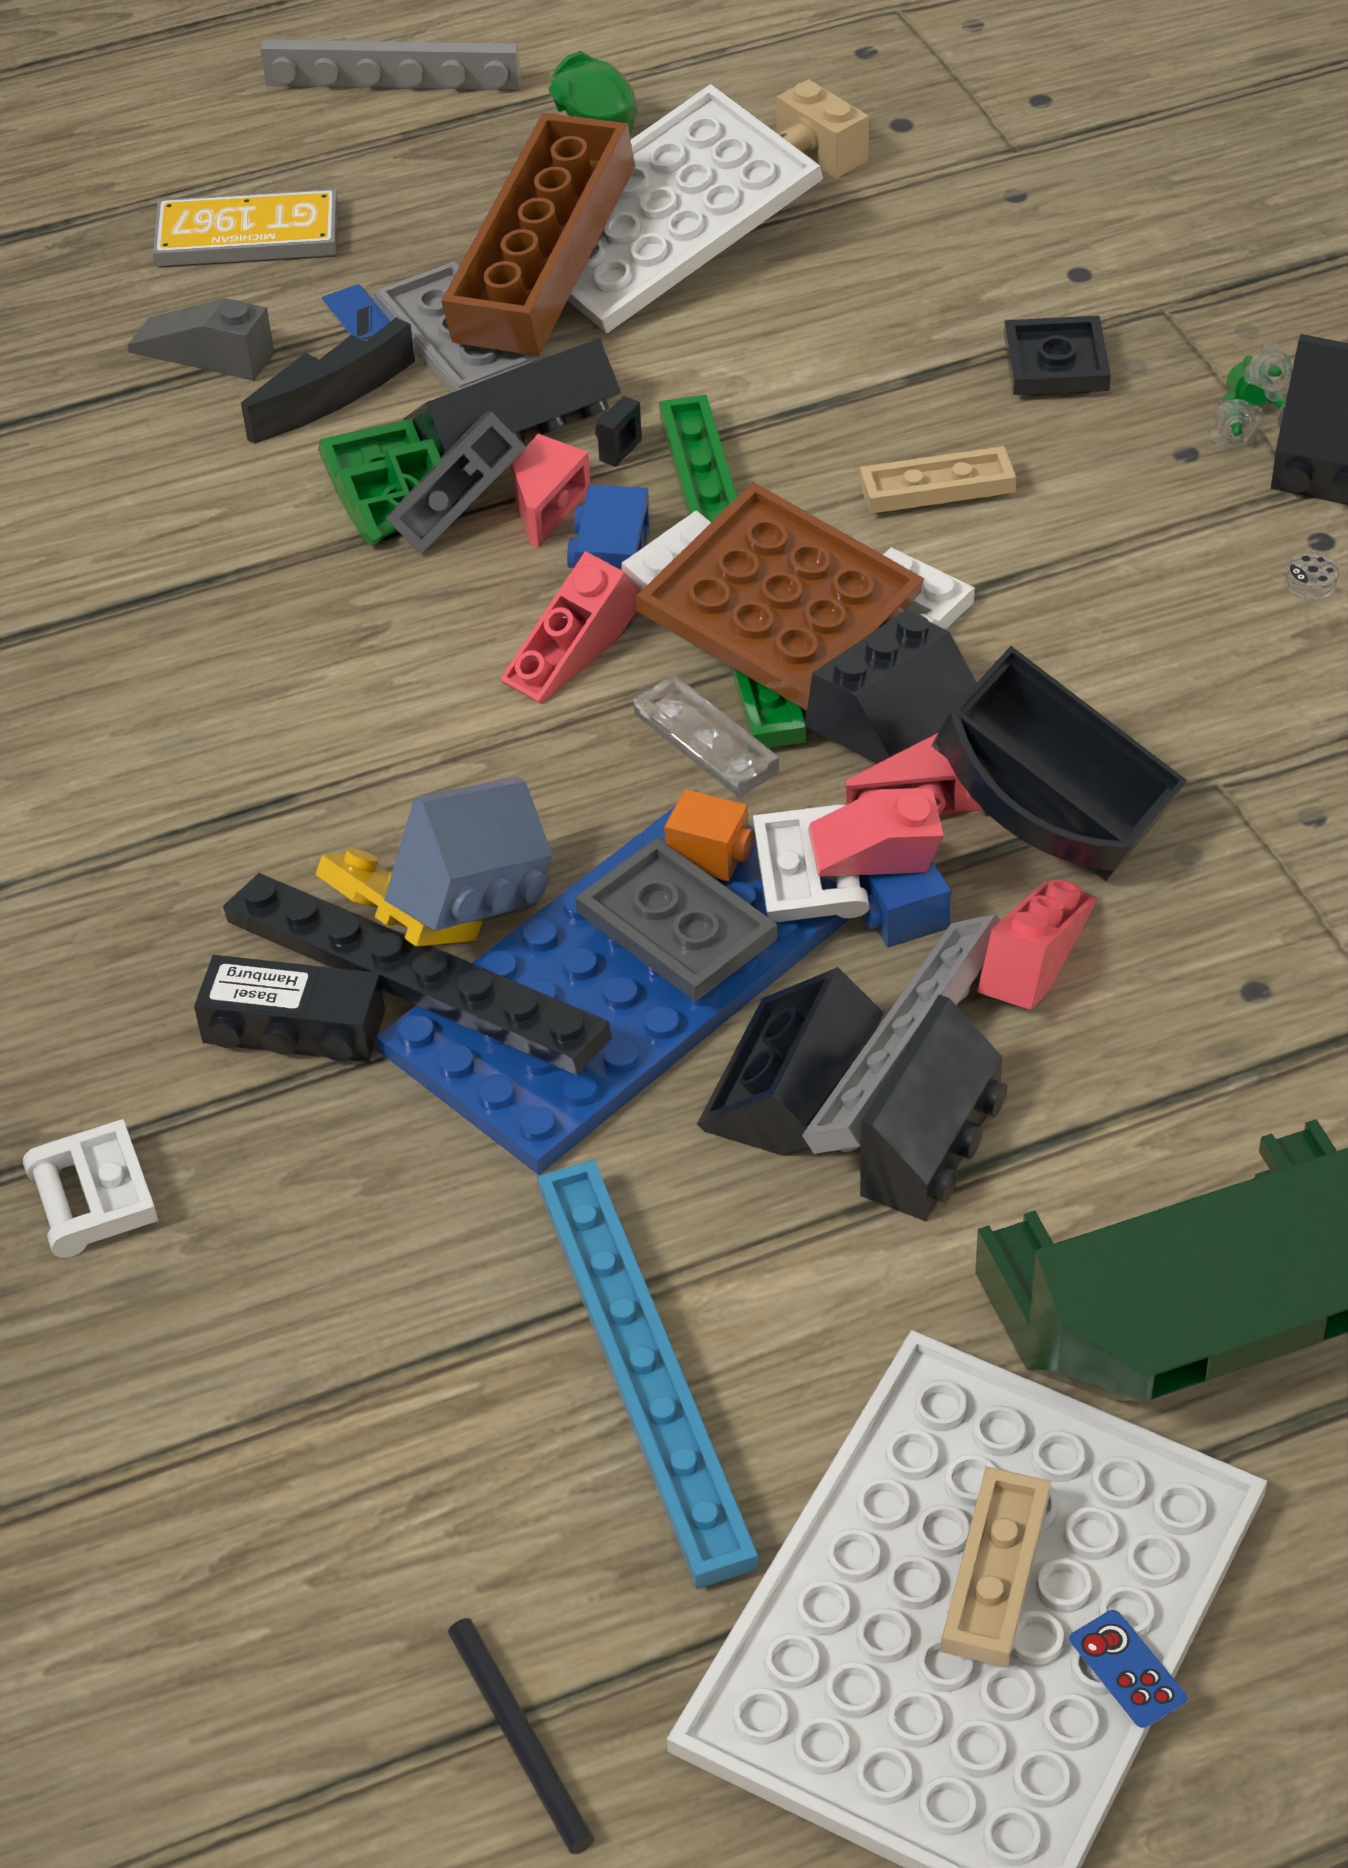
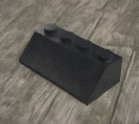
M598 338L428 401L403 418V420L412 419L420 441L433 439L439 455L442 457L486 411H492L521 442H524L522 433L534 428H538L540 435L550 433L566 426L565 417L580 411L583 419L609 410L610 407L607 401L620 394L621 390L601 339Z

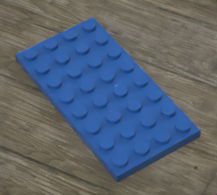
M674 806L472 962L477 966L609 1021L612 1039L578 1075L418 1005L376 1036L378 1052L536 1174L540 1175L851 918L830 915L776 922L777 940L695 1002L578 914L576 909L575 897L655 838H659L665 843L664 826L674 810ZM748 825V829L754 830L753 827ZM754 837L750 857L746 862L739 861L730 881L716 880L767 916ZM820 877L822 890L838 888L837 883L828 877Z

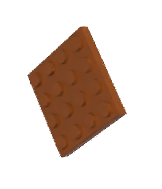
M752 482L636 595L634 610L807 710L812 673L901 614L921 593L924 578Z

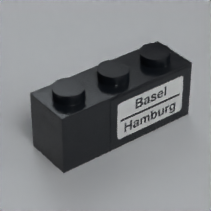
M212 955L194 1005L202 1043L217 1045L223 1048L239 1047L265 1050L283 1055L291 1053L325 1057L335 1061L370 1062L376 1036L379 1033L385 1013L379 973L222 955Z

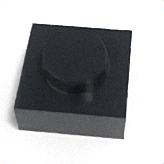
M623 396L609 411L604 412L600 416L595 428V435L598 439L599 461L616 467L642 441L639 401Z

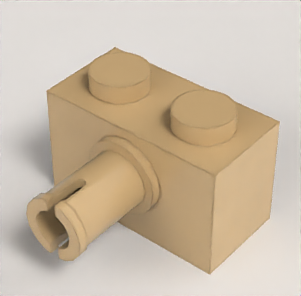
M810 79L776 96V133L819 164L822 171L837 179L869 161V115Z

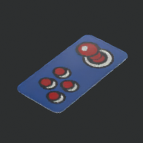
M1109 1610L1070 1634L1069 1641L1136 1726L1146 1728L1187 1702L1186 1693L1120 1612Z

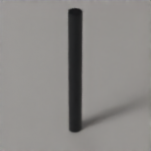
M469 1618L455 1622L449 1628L448 1634L571 1854L585 1851L593 1844L594 1837L474 1623Z

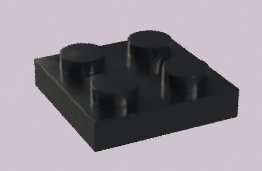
M1100 316L1004 321V340L1013 395L1037 396L1050 393L1110 391L1111 373Z

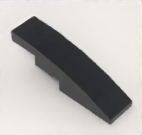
M396 317L366 341L350 335L321 359L307 353L301 355L241 402L247 440L256 444L303 427L344 408L385 384L415 362L411 324Z

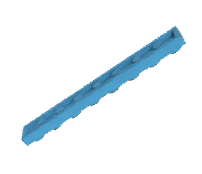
M595 1159L537 1176L538 1190L695 1588L699 1589L759 1570L758 1554Z

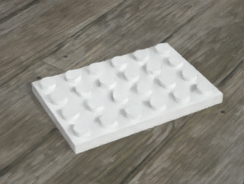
M708 85L631 139L635 168L567 301L606 334L823 180L820 165L713 85Z

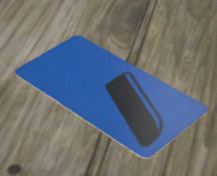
M359 284L322 297V300L348 333L361 340L373 336L390 322Z

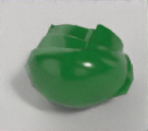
M582 51L567 55L556 67L552 74L551 86L548 88L559 112L565 110L568 116L628 123L629 134L631 135L637 115V104L634 90L625 76L608 62L595 59Z

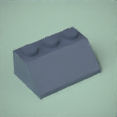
M512 777L415 797L384 901L435 931L536 905L547 887L548 878L546 874L551 862L552 852L526 781L519 777Z

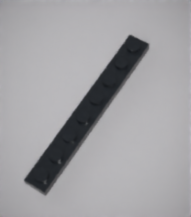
M258 873L223 905L228 923L331 968L379 973L383 991L575 1075H578L612 1039L609 1021L433 946L416 947L405 939V934L261 873Z

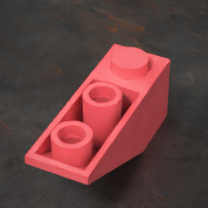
M585 551L500 680L536 702L544 703L619 639L637 612L634 610L636 595L641 591L624 571Z
M937 734L846 780L845 805L878 789L933 788L939 815L984 811L961 784L947 758L931 747Z
M1060 879L1043 881L991 930L977 992L1032 1010L1050 991L1090 916L1097 897L1081 892V887L1070 881Z

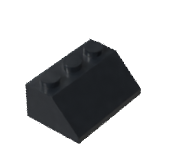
M905 610L812 673L805 726L878 764L937 734L950 711L977 682L950 632L929 622L926 617Z
M839 967L762 998L697 1125L706 1133L781 1156L805 1147L810 1148L802 1134L874 1034L884 1012Z
M937 996L861 1120L860 1196L925 1222L938 1201L946 1203L950 1198L958 1177L957 1168L963 1157L970 1160L975 1155L983 1134L982 1124L988 1115L992 1117L997 1116L1007 1093V1084L1001 1082L1002 1056L948 997Z

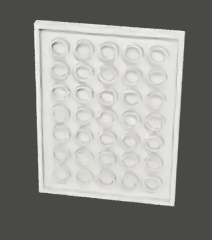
M911 1330L667 1737V1750L669 1753L904 1868H1081L1150 1726L1140 1728L1135 1725L1072 1646L1069 1636L1107 1611L1116 1610L1120 1612L1174 1679L1264 1498L1267 1480ZM986 1466L1051 1481L1048 1505L1008 1668L941 1652V1638Z

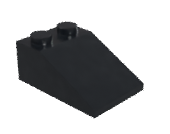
M1304 334L1300 335L1275 451L1271 489L1348 505V343Z

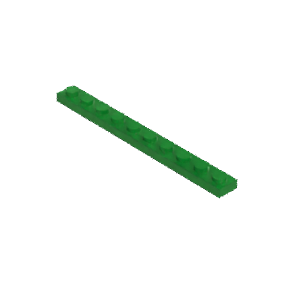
M707 395L659 401L660 419L687 515L689 516L697 510L707 520L712 522L737 498V494ZM731 667L753 749L758 750L805 743L806 726L800 706Z

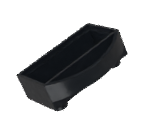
M1012 646L1004 652L954 706L931 747L947 758L957 778L970 796L1003 828L1042 852L1092 870L1106 882L1161 818L1187 781Z

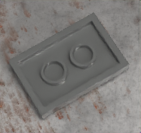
M655 838L575 897L578 914L695 1002L777 940V924L659 838Z

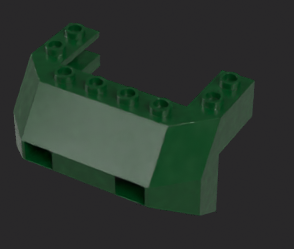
M1317 1119L1305 1122L1304 1130L1275 1139L1272 1133L1262 1136L1259 1153L1270 1170L1255 1174L1253 1179L1061 1242L1053 1243L1035 1210L1025 1213L1023 1222L995 1231H992L989 1225L979 1228L977 1231L975 1274L1027 1370L1108 1399L1146 1402L1348 1333V1147L1337 1151Z

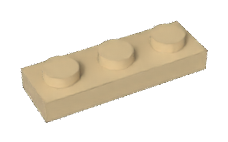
M1005 446L859 467V483L870 514L1016 493V475Z
M985 1467L941 1638V1652L1008 1668L1051 1488L1050 1480Z

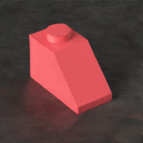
M537 434L526 446L527 448L511 463L510 473L513 477L515 501L529 543L539 547L587 495L588 485H591L587 451Z
M933 788L878 789L811 822L808 828L818 877L927 873L944 837Z

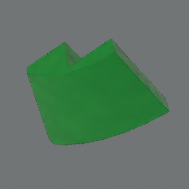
M412 419L320 439L318 446L319 454L337 495L353 524L369 546L378 544L395 530L385 518L441 458L433 439L420 441Z

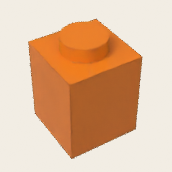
M684 789L664 826L665 843L711 877L728 882L739 861L746 862L754 844V830L748 829V805Z

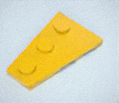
M348 848L345 854L322 855L315 874L317 877L353 902L366 906H378L375 918L387 926H395L397 924L408 928L405 939L416 947L476 941L483 923L482 919L435 931L384 901L392 871L389 872L377 866L379 859L376 856L355 848Z

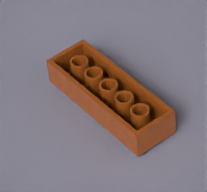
M550 113L541 114L441 300L452 343L536 356L540 355L635 168L628 123Z

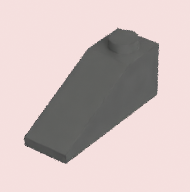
M227 298L149 317L128 343L130 353L253 381L274 354L267 307Z
M486 411L448 449L385 519L422 554L527 447L492 411Z

